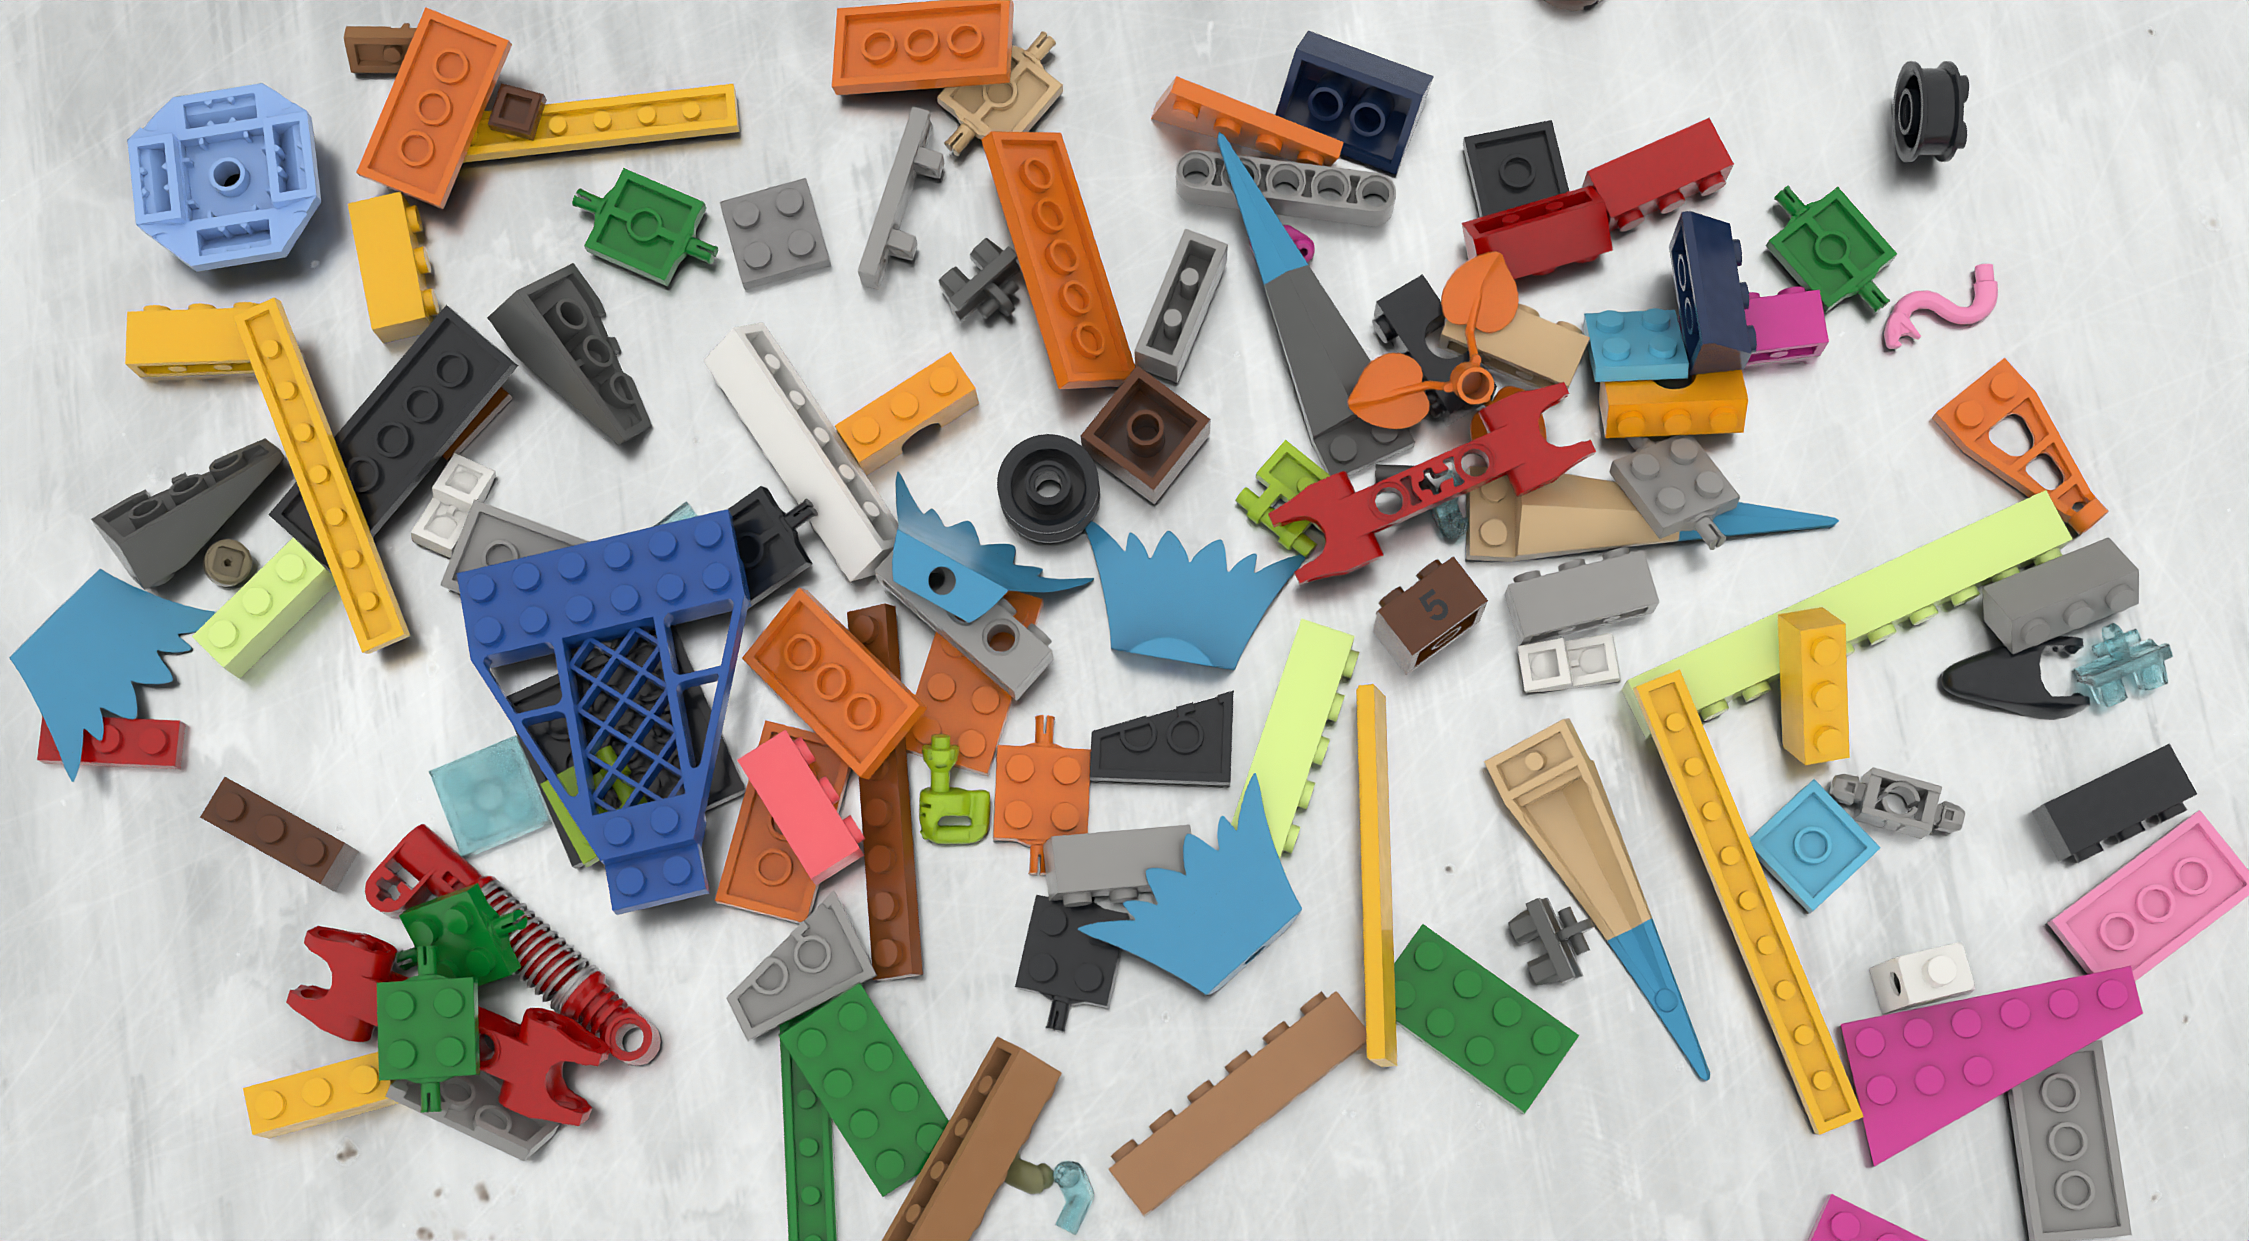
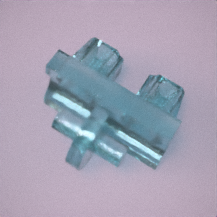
M2111 623L2102 628L2103 641L2092 645L2093 654L2099 659L2073 669L2077 682L2089 685L2097 703L2110 707L2128 698L2122 677L2133 673L2138 689L2144 691L2168 684L2164 660L2172 658L2173 654L2168 643L2157 645L2153 639L2140 642L2141 636L2137 629L2124 633L2117 624Z

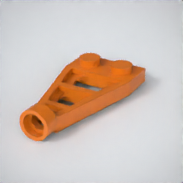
M2003 358L1938 410L1932 417L1963 453L2029 498L2047 489L2043 488L2027 474L2026 466L2041 454L2049 455L2062 472L2064 479L2063 483L2057 488L2047 490L2062 520L2065 523L2068 522L2079 535L2085 533L2109 512L2091 492L2036 391L2006 358ZM2011 414L2021 416L2033 436L2032 448L2022 456H2011L2005 453L1989 439V431ZM2081 503L2084 507L2078 512L2072 509L2074 504Z

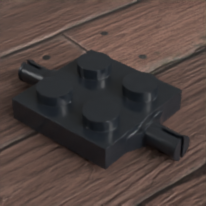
M760 486L728 508L733 519L739 556L744 564L752 606L812 565L811 560L799 542L797 532L798 527L818 515L810 500L805 499L802 503L785 513L779 508L769 489Z
M1036 895L1015 987L1020 990L1041 994L1052 1001L1047 1026H1045L1046 1029L1065 1033L1070 1005L1090 1004L1104 1008L1110 1007L1122 949L1079 931L1078 928L1097 922L1129 920L1130 916L1128 913L1104 909L1094 902L1095 897H1092V903L1088 905L1064 907L1063 900L1049 901V897Z

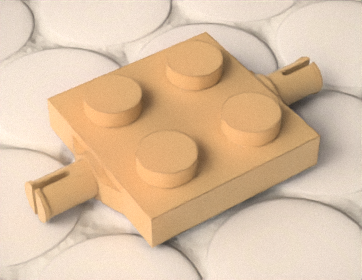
M1042 31L1027 50L1012 45L1010 83L945 87L938 95V104L955 116L960 123L958 129L944 142L950 151L953 150V153L959 156L961 151L974 137L983 139L991 131L1029 132L1063 93V84L1047 73L1040 62L1051 48L1056 45L1055 40L1050 35L1047 36V33Z

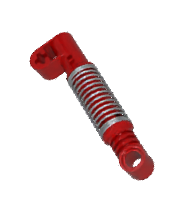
M421 824L411 830L367 879L365 895L369 904L376 910L395 919H400L399 915L410 907L426 902L432 894L438 898L476 883L479 884L489 905L499 916L511 913L517 909L522 910L520 907H523L525 914L519 919L527 916L528 923L526 928L508 933L510 945L522 966L513 973H520L519 981L528 979L527 988L535 987V995L543 994V1002L552 1000L550 1008L554 1009V1012L574 1019L577 1023L582 1022V1027L588 1031L591 1030L592 1034L598 1038L600 1037L601 1040L611 1047L610 1053L612 1056L628 1065L640 1066L647 1064L657 1055L661 1043L659 1031L632 1006L627 1007L628 1004L623 998L618 999L619 995L615 991H610V987L606 984L605 974L600 971V968L597 969L596 965H590L589 958H582L581 952L574 951L573 945H567L565 938H559L558 931H551L550 924H543L542 917H536L534 910H528L527 904L520 903L519 897H513L511 890H505V886L500 880H497L494 876L482 875L426 824ZM402 867L419 881L414 888L405 884L406 882L396 874ZM392 885L397 886L398 892L401 893L396 900H393L388 892ZM585 962V967L578 970L580 964ZM632 1028H640L644 1036L643 1043L637 1050L626 1052L622 1044L625 1033Z

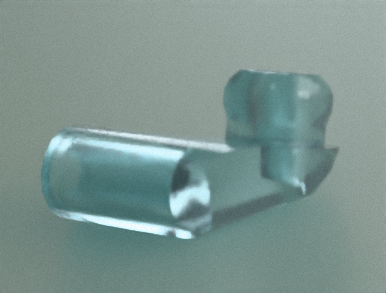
M1448 470L1442 482L1453 477L1454 486H1459L1460 484L1455 479L1453 471ZM1459 497L1430 509L1437 531L1449 539L1463 536L1469 527L1468 518L1463 517L1457 504Z
M1065 1160L1058 1163L1053 1171V1179L1055 1183H1058L1066 1201L1055 1225L1076 1235L1094 1200L1095 1193L1086 1170L1078 1162Z

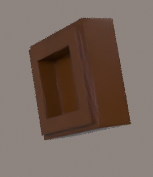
M501 83L488 126L493 131L534 140L547 99L544 94Z

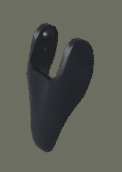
M2057 636L2015 654H2012L2003 645L1952 664L1943 671L1941 677L1944 689L1953 695L2038 719L2056 720L2066 718L2090 706V697L2084 696L2081 693H2074L2071 696H2052L2046 690L2041 680L2040 659L2042 652L2065 651L2068 654H2075L2079 649L2084 648L2083 638Z

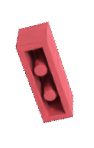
M784 730L737 759L815 885L820 884L864 856L858 843L865 840V837L851 815L843 820L833 806L834 803L841 799L826 776L819 780L814 776L808 765L816 761L802 737L793 741L788 732Z

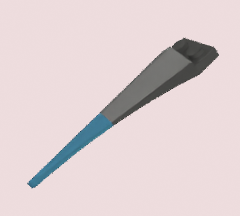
M1219 132L1217 142L1274 316L1311 443L1325 472L1331 476L1346 471L1348 476L1414 447L1415 441L1408 427L1388 429L1375 426L1362 420L1349 409L1347 400L1361 373L1371 360L1226 137Z

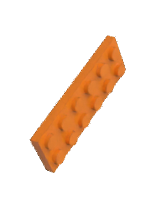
M991 131L981 141L1058 388L1077 389L1121 386L1134 370L1135 364L1062 134L1057 132Z

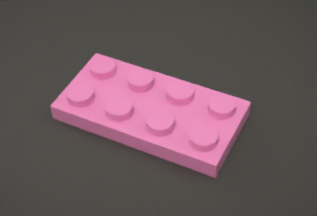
M2199 810L2050 920L2048 925L2087 974L2131 966L2134 980L2136 981L2248 897L2249 870Z

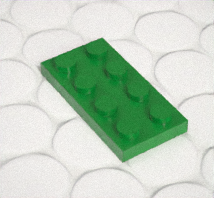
M1424 924L1420 926L1394 963L1396 1023L1517 1111L1525 1114L1579 1035Z
M859 981L779 1033L778 1036L881 1196L884 1197L921 1172L949 1120Z

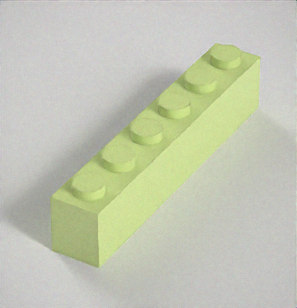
M1302 618L1231 823L1234 829L1237 830L1244 794L1251 777L1256 773L1267 824L1279 859H1281L1283 851L1291 854L1293 852L1301 827L1292 823L1298 807L1308 808L1315 787V782L1307 780L1312 764L1315 763L1322 766L1330 742L1329 738L1322 736L1327 720L1337 721L1345 695L1337 693L1341 678L1344 676L1351 679L1360 653L1351 650L1355 636Z

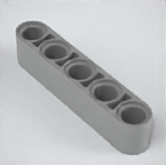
M1191 150L1184 153L1178 159L1176 165V190L1183 200L1192 204L1240 210L1233 188L1229 183L1230 179L1221 153ZM1237 155L1277 215L1371 227L1386 223L1392 216L1396 200V187L1393 181L1386 175L1375 172ZM1191 171H1200L1207 178L1201 183H1191L1185 179V176ZM1281 182H1288L1294 185L1297 190L1290 195H1282L1274 187ZM1325 188H1333L1340 192L1341 197L1328 201L1323 199L1319 192ZM1376 193L1385 198L1386 203L1381 206H1371L1363 198L1368 194Z

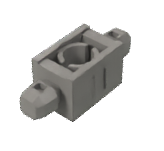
M1872 767L1863 775L1862 782H1859L1858 776L1840 774L1834 776L1831 783L1829 795L1835 801L1849 806L1853 802L1856 803L1853 815L1855 821L1919 839L1931 833L1933 825H1935V830L1949 833L1961 830L1965 818V811L1960 806L1947 801L1938 804L1942 786ZM1880 787L1885 788L1882 792L1879 793ZM1888 793H1897L1905 799L1907 807L1912 809L1905 814H1897L1889 808L1887 800L1882 798Z

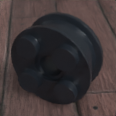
M1908 61L1900 70L1894 92L1892 121L1896 150L1900 159L1904 162H1913L1918 155H1934L1939 162H1948L1954 157L1957 149H1964L1966 145L1967 126L1963 121L1964 103L1969 96V79L1967 75H1960L1957 66L1952 61H1944L1937 68H1921L1918 62Z
M1043 434L1027 438L1010 450L998 472L997 491L1003 514L1009 524L1026 538L1043 543L1065 541L1082 532L1090 524L1097 512L1100 501V486L1096 465L1089 453L1072 439L1055 434ZM1045 480H1055L1062 486L1061 490L1052 497L1041 496L1036 491L1038 485Z

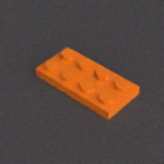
M939 0L837 8L832 88L836 95L1010 83L1014 3L1012 0Z
M425 7L356 173L363 178L444 209L512 44L510 41Z
M800 587L742 657L859 777L868 780L928 708L808 590Z
M1008 590L1003 598L1016 609L1017 613L1013 617L1026 628L1031 623L1037 626L1044 604L1043 599L1018 591ZM955 615V617H956L957 619H959V620H961V621H965V620H963V619H961V618H959L958 616ZM936 632L915 694L928 708L905 735L906 752L923 757L922 746L926 744L931 745L932 735H950V745L954 744L960 747L958 760L954 767L989 777L997 752V745H999L1013 697ZM1000 632L992 637L989 646L995 651H1007L1013 646L1015 638L1009 633Z
M765 720L758 746L784 730L788 732L793 741L802 737L816 761L808 765L817 780L826 776L841 799L833 804L839 814L851 768L817 733ZM748 780L715 901L719 904L800 924L812 912L819 884L815 885L752 783Z

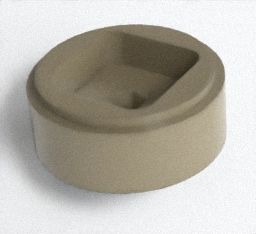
M224 539L214 543L207 550L203 559V569L206 576L213 583L223 587H231L241 583L248 576L252 568V557L249 550L242 543L232 539Z

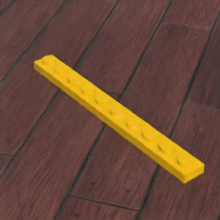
M1680 669L1634 687L1633 690L1814 1133L1820 1135L1864 1117Z

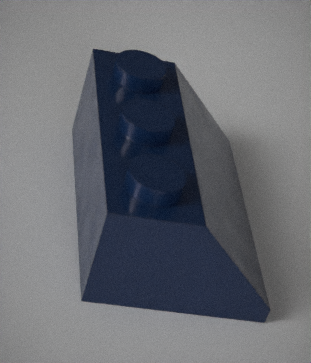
M1308 30L1295 50L1275 115L1344 142L1340 153L1344 156L1397 174L1421 116L1434 76Z
M1693 211L1681 212L1669 244V252L1684 346L1689 362V375L1743 370L1751 354L1756 352L1757 340L1754 326H1747L1744 310L1749 309V290L1747 283L1740 282L1737 267L1742 265L1740 240L1732 238L1730 223Z

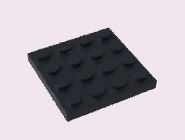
M671 625L679 675L695 672L676 626ZM656 630L649 633L657 638ZM640 637L625 658L642 668L656 646ZM603 653L585 661L580 669L597 678L611 657ZM660 661L652 674L665 682ZM620 664L606 685L623 695L637 673ZM556 674L508 695L507 698L517 713L555 705L562 698L559 675ZM576 675L581 701L592 684ZM647 680L633 702L650 711L664 690ZM701 685L690 687L683 691L696 767L701 763L712 711ZM601 691L587 712L604 722L618 703V700ZM668 704L659 718L673 726ZM628 707L614 729L631 739L645 717ZM566 718L538 723L528 727L529 732L557 775L574 766ZM583 718L587 744L589 745L600 728ZM654 724L641 743V746L658 756L672 734ZM515 730L570 863L575 869L582 867L584 864L540 785L548 779ZM609 734L600 749L611 745L617 757H619L626 744ZM723 734L720 739L706 811L743 795L746 791ZM676 748L667 762L681 770ZM636 751L627 763L631 770V774L628 777L639 783L653 761ZM591 762L592 773L595 775L600 772L601 768ZM662 768L648 790L663 799L668 798L681 778ZM611 787L603 799L608 805L618 809L622 803L613 787ZM645 796V798H646V800H647L648 802H652V801H653V800H651V799H649L648 797Z

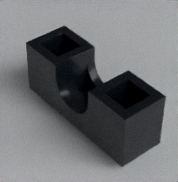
M1423 274L1376 301L1375 319L1372 320L1375 331L1384 343L1391 341L1398 353L1405 354L1417 361L1423 373L1422 382L1450 381L1454 368L1463 362H1469V351L1456 358L1446 359L1438 357L1428 348L1425 338L1444 325L1445 316L1443 315L1440 299ZM1494 382V391H1493L1492 395L1490 396V397H1491V400L1493 399L1494 394H1495V391H1496V388H1497V385L1495 384V382ZM1424 390L1430 405L1428 412L1434 418L1440 416L1446 426L1483 405V403L1469 404L1453 391L1447 393L1442 390Z

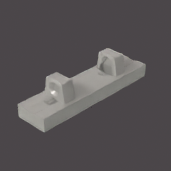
M912 106L858 268V274L863 286L877 290L880 289L890 256L913 260L918 246L916 236L899 231L917 174L940 179L945 164L942 153L926 148L933 129L932 122L930 121V111Z

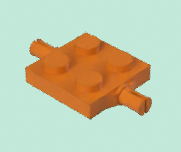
M1044 715L1035 716V743L1024 746L997 745L993 840L1016 841L1030 847L1028 874L1037 875L1038 857H1040V876L1046 875L1043 844L1051 836L1088 833L1091 749L1064 748L1053 744L1055 717L1049 715L1046 717L1045 734L1043 733Z

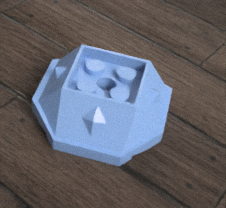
M263 83L173 97L152 117L144 128L140 127L127 139L136 225L141 231L196 272L287 257L321 203L312 117L305 109L292 103ZM240 174L239 180L234 185L224 187L225 181L231 175Z

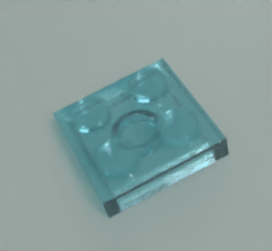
M516 735L429 771L459 853L464 859L552 823L531 767Z

